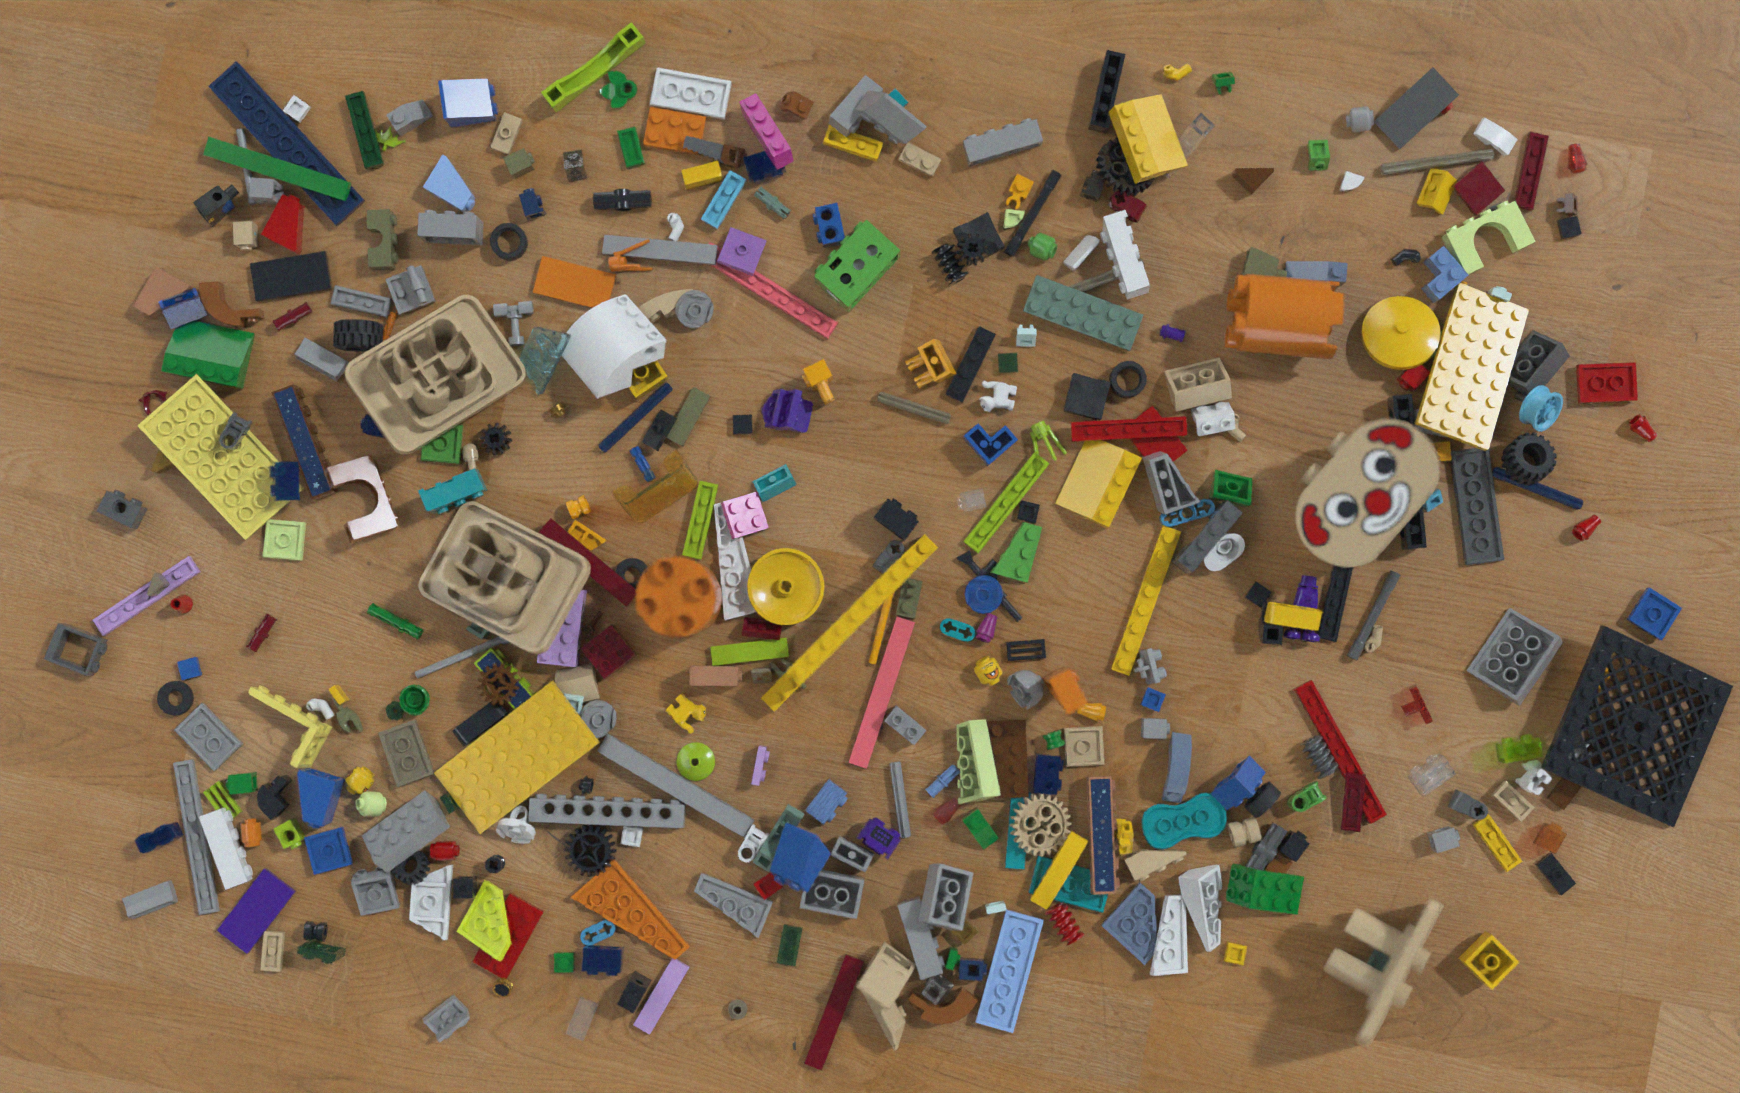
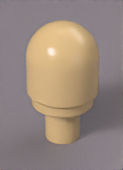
M469 443L463 447L462 453L463 460H465V463H468V468L471 470L476 469V461H478L479 455L477 447Z

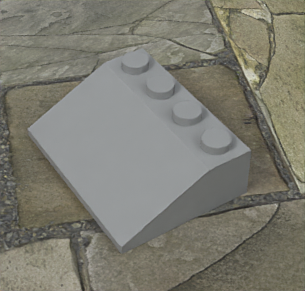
M1509 608L1467 669V672L1503 697L1520 706L1563 642L1557 634Z

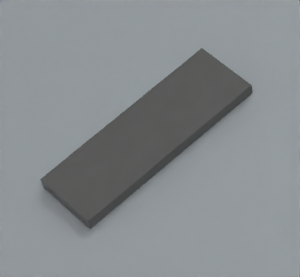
M1478 448L1451 451L1452 460L1450 464L1464 564L1471 565L1504 560L1489 449L1487 451Z

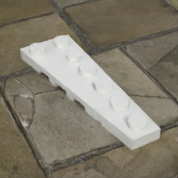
M721 503L714 504L723 611L724 619L729 620L752 614L756 611L750 603L747 592V581L751 567L743 536L732 539Z

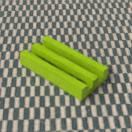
M221 780L203 792L215 810L222 808L210 792L215 795L223 808H226V811H231L233 818L243 812L231 794L229 795V791ZM217 787L221 790L223 795L226 797V799L229 801V803L236 812H232V810L229 808L227 803L224 801L222 796L217 791Z

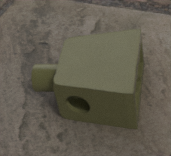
M1250 247L1247 251L1241 275L1256 274L1286 277L1287 271L1277 269L1279 264L1278 258Z

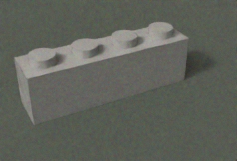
M1028 118L1015 126L1007 124L1001 130L995 131V129L985 131L984 135L977 136L974 134L967 136L966 140H963V148L968 165L973 166L1041 146L1043 139L1037 119L1031 120V118Z
M920 896L897 904L918 973L922 980L942 974V967H945L942 955L938 956L936 951L939 948L937 938H932L930 930H934L933 925L918 922L922 903Z

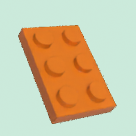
M650 107L643 145L700 155L698 152L683 148L686 136L703 140L707 118L705 116Z

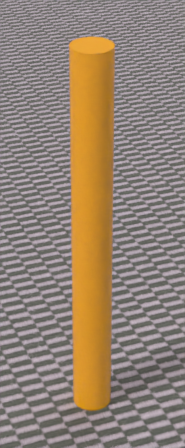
M894 592L883 603L868 663L876 664Z

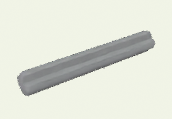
M897 761L890 763L898 829L901 834L900 838H907L911 836L902 768L901 763Z

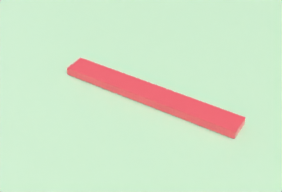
M718 247L716 265H711L712 267L821 336L829 339L838 322L757 271L752 276L717 263L722 250Z
M900 617L896 618L849 760L851 764L866 769L868 767L915 622Z

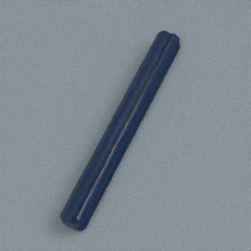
M665 382L610 433L598 447L604 453L612 448L673 390L669 383Z
M1494 467L1492 470V475L1495 478L1579 510L1582 508L1584 502L1582 499L1541 483L1534 485L1532 483L1530 485L1518 484L1517 480L1512 481L1510 479L1511 476L1509 474L1506 475L1505 469Z

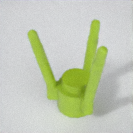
M1045 421L1031 426L1032 432H1030L1034 452L1039 455L1037 437L1038 440H1044L1053 460H1057L1047 438L1050 435L1063 454H1067Z

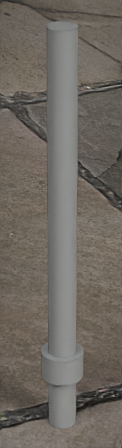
M500 636L417 670L415 675L417 678L423 677L497 645L507 644L509 641Z

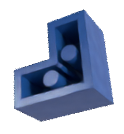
M979 423L963 436V439L987 466L1018 440L1006 425L990 437Z
M1248 756L1237 764L1229 776L1216 785L1211 794L1226 810L1232 806L1236 808L1243 802L1245 797L1249 799L1255 794L1256 791L1254 789L1263 782L1262 777L1266 772L1251 756Z

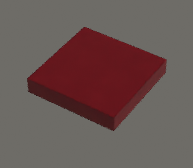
M1483 161L1479 162L1451 186L1474 216L1478 215L1505 192V189Z

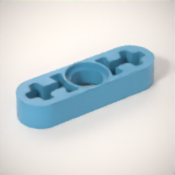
M1210 499L1199 500L1200 503L1196 504V508L1202 507L1203 502H1205L1206 505H1210L1208 513L1202 510L1198 512L1199 516H1196V509L1191 505L1188 508L1192 510V516L1188 519L1182 516L1184 508L1178 510V517L1181 520L1179 522L1178 518H1175L1169 524L1168 521H1164L1166 514L1163 513L1160 514L1159 519L1162 525L1171 527L1209 516L1214 512L1215 505ZM1175 511L1169 513L1170 516L1177 514Z

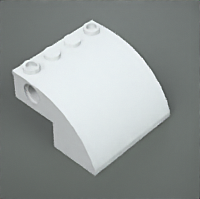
M624 294L602 302L583 314L570 327L561 340L558 352L593 394L600 398L630 387L632 369L664 358L666 339L630 298Z

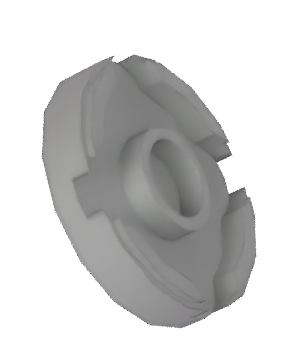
M691 290L679 298L675 312L678 320L684 326L699 328L711 319L714 306L706 293L699 290Z
M604 700L589 702L582 708L579 714L596 738L606 736L607 732L614 728L617 720L616 711Z

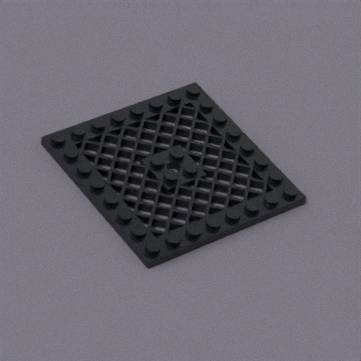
M1601 625L1541 768L1670 827H1674L1733 686L1607 626ZM1618 658L1620 667L1614 669L1612 660ZM1624 658L1631 660V662L1626 663ZM1640 665H1642V666H1644V667H1646V668H1648V669L1642 671ZM1634 666L1636 674L1630 676L1628 668ZM1622 671L1624 679L1618 681L1616 673ZM1650 673L1652 682L1646 684L1644 676ZM1657 673L1663 675V677L1658 679ZM1610 676L1613 684L1606 686L1604 678ZM1638 679L1640 687L1635 689L1632 681ZM1672 680H1674V681H1676V682H1678V683H1680V684L1674 686ZM1666 681L1668 689L1662 691L1660 683ZM1627 684L1629 692L1623 694L1620 686ZM1654 686L1657 694L1650 696L1648 688ZM1689 688L1695 690V692L1690 693ZM1615 689L1617 697L1611 699L1608 691ZM1682 689L1684 697L1678 698L1676 691ZM1643 692L1645 699L1639 701L1637 693ZM1603 694L1605 702L1599 704L1597 696ZM1670 694L1673 701L1667 704L1664 696ZM1631 696L1632 702H1625V698ZM1698 696L1700 704L1694 706L1692 698ZM1659 699L1661 707L1655 709L1653 701ZM1686 701L1689 709L1683 711L1680 703ZM1619 702L1621 710L1615 712L1613 704ZM1647 704L1649 710H1647V709H1645V708H1643V707H1641V706ZM1675 706L1677 714L1671 716L1669 708ZM1607 707L1609 715L1603 717L1601 709ZM1663 711L1665 719L1662 720L1663 717L1658 715V713ZM1595 712L1598 720L1591 722L1589 714ZM1691 714L1693 721L1687 724L1685 716ZM1679 719L1681 727L1675 729L1673 721ZM1612 720L1614 727L1607 729L1605 722ZM1637 722H1640L1641 728L1636 732L1634 726ZM1600 724L1602 732L1596 735L1593 727ZM1667 724L1669 732L1663 734L1661 726ZM1588 730L1590 738L1584 740L1581 732ZM1680 732H1683L1685 739L1679 741L1677 735ZM1613 733L1612 737H1614V738H1616V739H1618V740L1612 742V741H1611V738H1610V734ZM1604 737L1606 745L1600 747L1598 739ZM1672 737L1674 744L1668 746L1666 739ZM1592 742L1594 750L1588 753L1586 745ZM1660 742L1662 749L1656 752L1654 744ZM1626 743L1633 746V748L1628 750ZM1620 745L1622 753L1616 755L1614 747ZM1580 748L1583 755L1576 758L1574 750ZM1676 749L1678 757L1672 759L1670 751ZM1608 750L1611 757L1604 760L1602 752ZM1643 751H1650V755L1644 757ZM1636 752L1639 760L1632 762L1630 754ZM1664 754L1666 762L1660 764L1658 757ZM1597 755L1599 763L1592 765L1590 758ZM1625 758L1627 765L1620 767L1618 760ZM1585 760L1586 766L1579 764V762ZM1653 760L1655 767L1648 769L1646 762ZM1613 762L1615 770L1608 772L1606 765ZM1641 765L1643 772L1636 774L1634 767ZM1668 767L1671 774L1664 776L1662 769ZM1601 768L1603 774L1595 770ZM1629 770L1631 778L1625 780L1622 772ZM1657 772L1659 780L1653 782L1651 774ZM1617 775L1619 781L1612 779L1611 777ZM1645 777L1647 785L1641 787L1639 779ZM1633 783L1635 789L1628 786V784ZM1658 785H1661L1663 792L1657 794L1655 789ZM1649 790L1651 796L1648 795V794H1645V793H1643V792Z

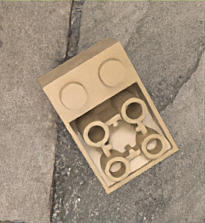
M884 942L873 955L857 988L889 1011L912 974L916 964Z

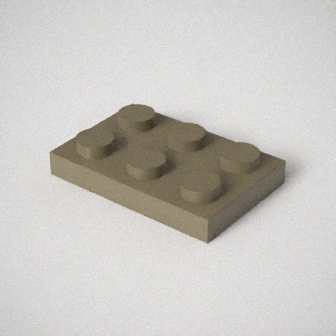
M416 719L378 733L397 787L434 774V769Z

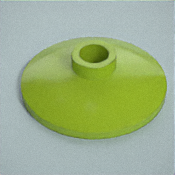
M689 743L680 750L677 756L679 772L685 778L692 781L707 778L715 766V757L712 750L703 743ZM692 759H698L699 764L697 766L693 765Z

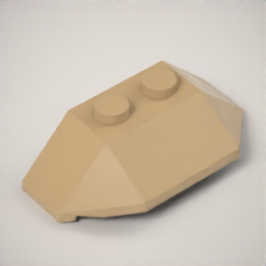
M861 977L857 979V984L860 982ZM863 993L894 1051L897 1050L905 1025V1010L902 1005L898 1006L896 1001H894L888 1011Z

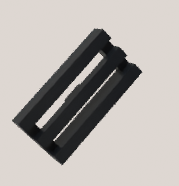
M1045 639L1006 642L1007 661L1046 658ZM1041 643V647L1011 649V645ZM1042 651V655L1011 657V653Z

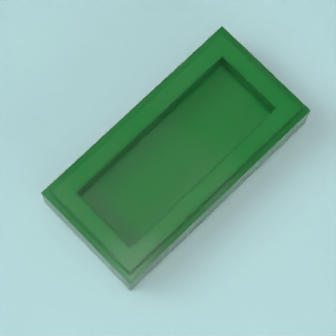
M636 127L617 131L626 168L645 165Z

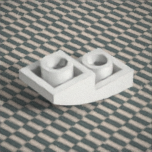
M1486 118L1481 119L1473 133L1485 145L1491 144L1503 156L1509 155L1517 141L1508 131Z

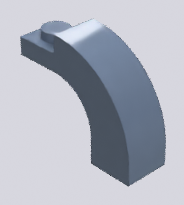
M1172 732L1168 746L1169 762L1162 800L1181 803L1188 784L1192 739L1189 734Z

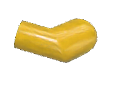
M1170 64L1163 68L1164 76L1176 81L1192 72L1189 64H1185L1179 69L1172 67Z

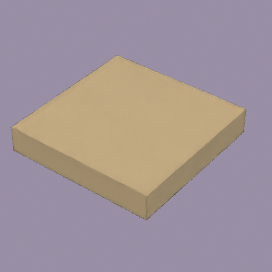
M1103 726L1064 728L1066 767L1105 765Z

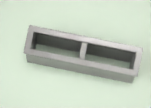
M304 338L302 344L295 352L297 360L336 382L349 364L348 361L307 338Z
M172 880L122 898L127 916L131 919H136L178 902Z

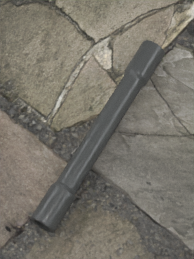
M1390 570L1379 596L1347 654L1348 657L1356 661L1358 660L1373 626L1401 576L1400 574Z

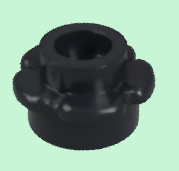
M585 776L584 779L580 780L579 790H582L583 795L592 793L594 779Z

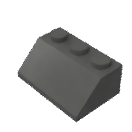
M1532 330L1517 349L1508 384L1525 396L1539 385L1546 386L1570 357L1563 343Z

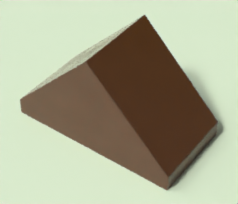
M1235 168L1232 172V177L1252 195L1274 172V168Z

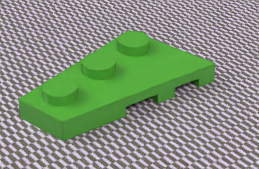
M1022 522L1011 539V543L1005 552L1002 553L1000 560L990 573L1028 583L1042 527Z

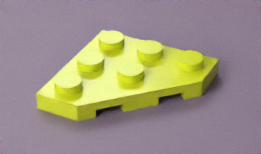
M484 880L457 932L499 961H502L511 945L503 891L490 881Z

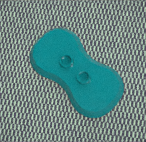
M1211 793L1198 794L1180 805H1153L1142 816L1144 837L1148 844L1156 849H1168L1181 840L1190 837L1213 838L1225 829L1227 823L1225 808Z

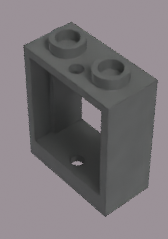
M58 623L44 660L83 675L92 676L100 668L99 661L107 650L108 645L106 644L108 639L66 623ZM70 632L97 642L87 667L60 657Z

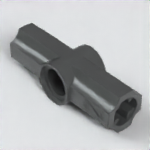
M1272 822L1261 841H1258L1253 847L1252 855L1245 866L1264 870L1267 863L1269 864L1274 859L1278 851L1277 847L1288 831Z

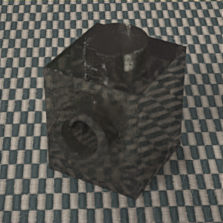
M941 974L927 979L924 984L926 987L921 994L935 1005H938L944 1001L954 985Z

